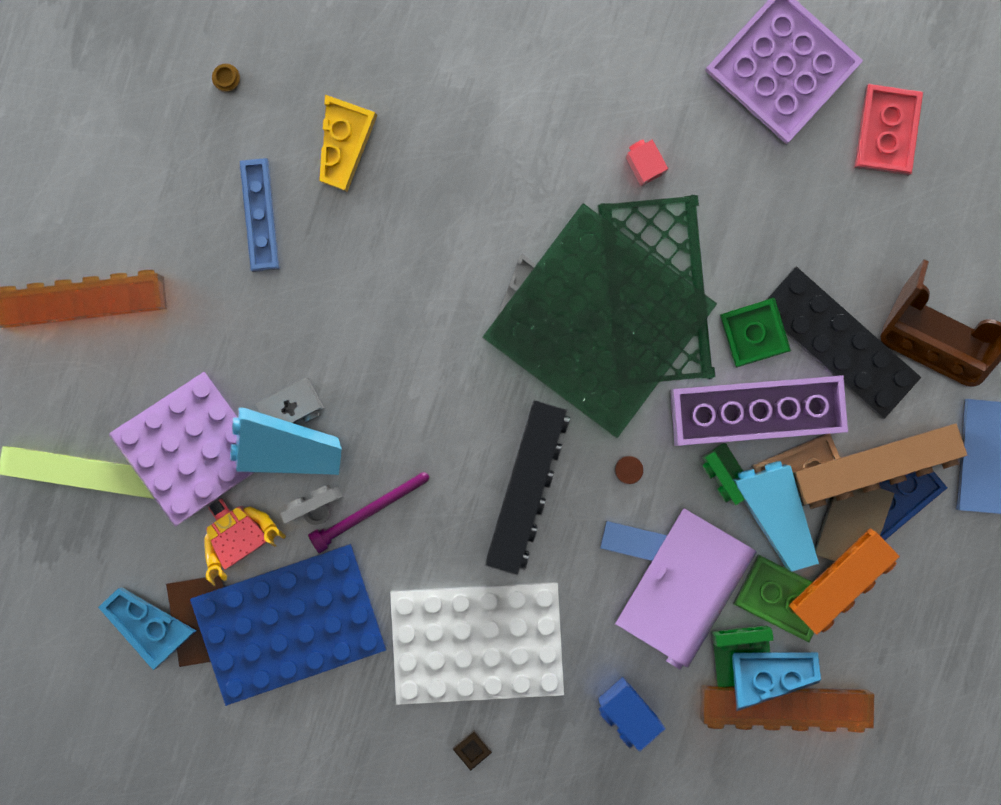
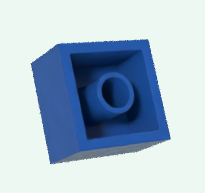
M624 677L619 679L598 698L601 705L598 708L601 716L611 727L614 724L617 725L619 737L629 748L635 746L640 752L665 730L659 717Z

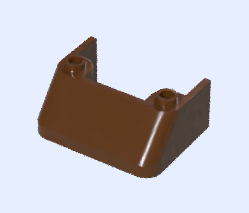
M923 259L903 286L883 326L880 337L881 341L888 348L965 386H978L983 383L1001 362V322L986 319L979 322L973 329L926 306L930 297V291L923 282L929 261Z

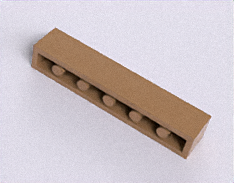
M957 423L796 471L793 473L802 506L809 504L810 509L827 505L825 499L836 496L837 501L853 497L852 491L862 488L863 492L867 493L880 489L879 483L889 480L890 485L906 481L907 474L915 472L916 476L920 477L934 472L932 467L942 464L943 469L959 465V459L968 455Z

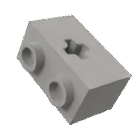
M303 378L255 404L260 413L294 424L302 419L307 423L319 417L318 411L324 408L308 378ZM288 402L297 404L298 407L294 409L295 415L285 412L288 408Z

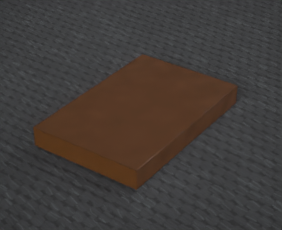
M219 575L214 579L215 586L206 577L166 584L171 616L196 630L177 649L179 667L211 662L190 599L225 587L224 581Z

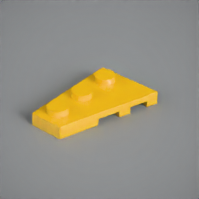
M325 95L324 141L321 148L319 181L348 192L378 115L368 109Z

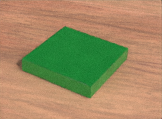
M775 298L720 314L736 368L791 351Z

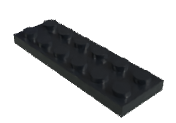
M797 266L768 296L767 299L775 298L785 333L833 376H843L844 386L881 419H885L921 379L920 375Z

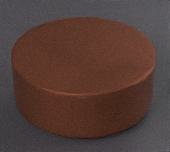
M625 456L616 463L615 474L621 482L633 484L641 479L643 465L639 459L633 456Z

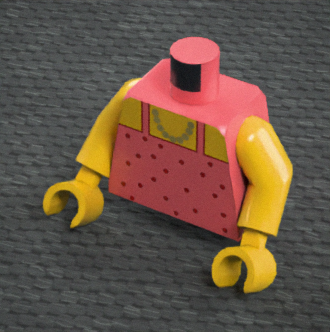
M222 498L208 507L217 521L206 528L207 534L204 537L205 560L208 568L206 572L207 580L213 586H215L214 579L217 575L223 581H226L227 575L222 570V567L224 570L230 568L265 543L276 547L274 538L278 535L285 539V533L277 529L270 516L263 511L251 506L244 507L243 505L230 511Z

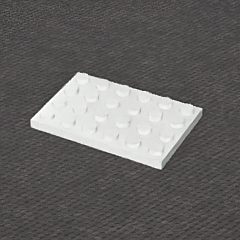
M557 582L390 592L396 705L564 695Z

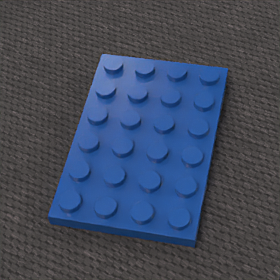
M351 544L190 599L225 706L386 651V646Z

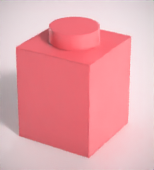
M643 139L629 147L630 152L627 153L626 159L641 187L666 174L668 167L653 139L646 143Z

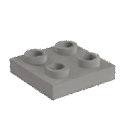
M325 485L311 492L312 498L307 501L302 497L284 505L286 511L280 513L284 524L302 516L311 525H319L326 522L331 515L329 503L342 497L338 487L331 489L329 485ZM322 507L324 516L320 520L314 519L310 512Z

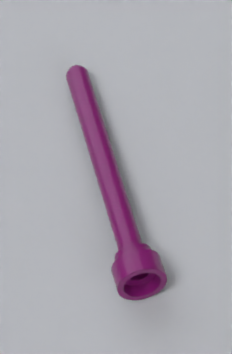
M422 472L329 529L325 530L323 528L320 531L316 529L309 533L308 537L319 554L329 548L328 545L332 543V539L427 483L429 475L426 472Z

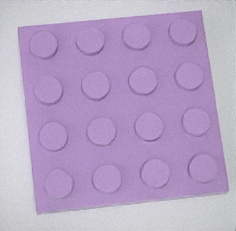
M768 0L707 66L705 71L785 144H788L863 60L797 0Z
M205 372L109 433L111 439L175 527L255 473L237 472L235 461H230L231 444H236L237 435H232L233 418H237V416Z

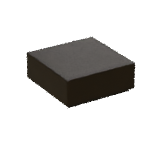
M475 730L453 747L454 752L470 771L492 753V750Z

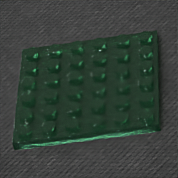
M582 203L482 338L612 436L618 438L717 303Z

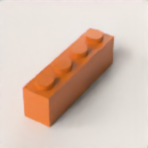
M869 528L788 606L816 635L820 632L824 633L833 626L835 622L833 619L841 612L846 613L854 606V600L861 593L865 594L875 586V580L882 573L887 574L896 566V560L900 556L876 531Z

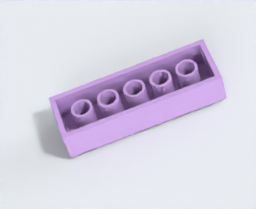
M843 376L670 390L674 446L848 432Z

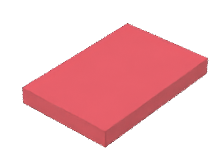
M872 84L866 86L855 168L902 175L912 174L923 92Z

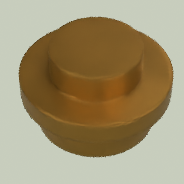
M220 64L212 73V82L220 91L230 92L239 85L240 74L233 65Z

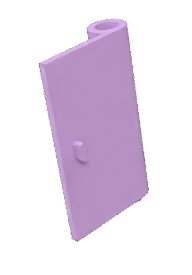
M683 508L615 624L667 655L666 661L681 670L682 666L689 667L757 551Z

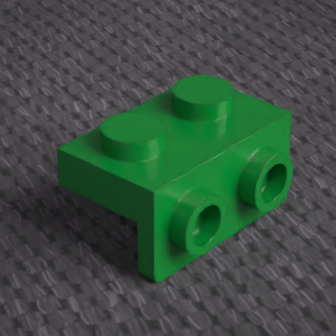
M722 443L703 455L701 458L705 463L702 464V467L710 479L715 478L720 486L717 488V491L725 503L729 501L732 505H737L744 501L745 498L733 481V479L739 478L738 473L742 472L743 469L727 444Z

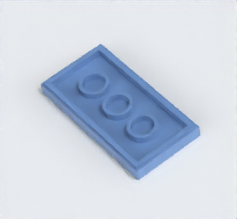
M965 399L962 441L968 456L960 458L956 510L1001 514V402Z

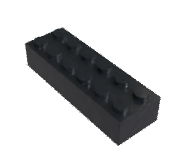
M536 400L533 401L486 557L485 566L515 575L519 574L520 569H526L530 555L529 551H525L528 541L534 542L538 526L533 524L536 514L542 515L546 499L541 497L544 487L550 488L554 472L549 470L552 459L558 461L562 444L557 443L560 432L566 433L570 417L565 416L566 409Z

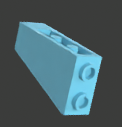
M239 408L238 418H233L232 435H237L236 444H231L230 461H235L237 472L339 475L342 448L338 437L253 410Z
M781 461L766 464V470L755 473L754 469L739 472V478L733 479V481L745 498L743 502L784 566L790 571H796L819 564L791 466L787 464L782 465Z

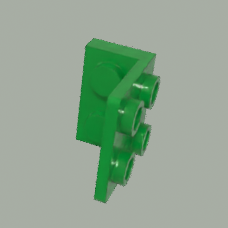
M763 625L711 631L717 685L720 688L735 686L732 662L733 653H771L769 641H774L773 630L769 626Z

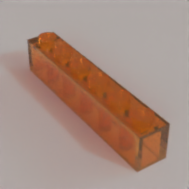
M155 270L138 271V276L127 277V273L110 274V279L99 280V276L83 277L80 283H72L70 279L54 281V286L45 287L44 283L27 284V289L17 290L16 286L0 287V328L2 329L167 309L164 276L155 274Z
M701 685L700 719L703 724H707V727L711 729H723L724 725H735L737 729L750 730L752 725H763V729L780 730L781 726H792L791 729L795 731H808L809 727H820L819 730L835 732L837 727L848 728L850 732L861 733L865 732V728H874V694L865 689L803 688L737 711L735 686L720 688L719 686Z

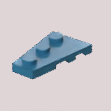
M118 588L98 607L153 670L157 669L196 632L195 629L124 588Z
M818 652L733 653L732 655L737 711L818 684L821 681Z

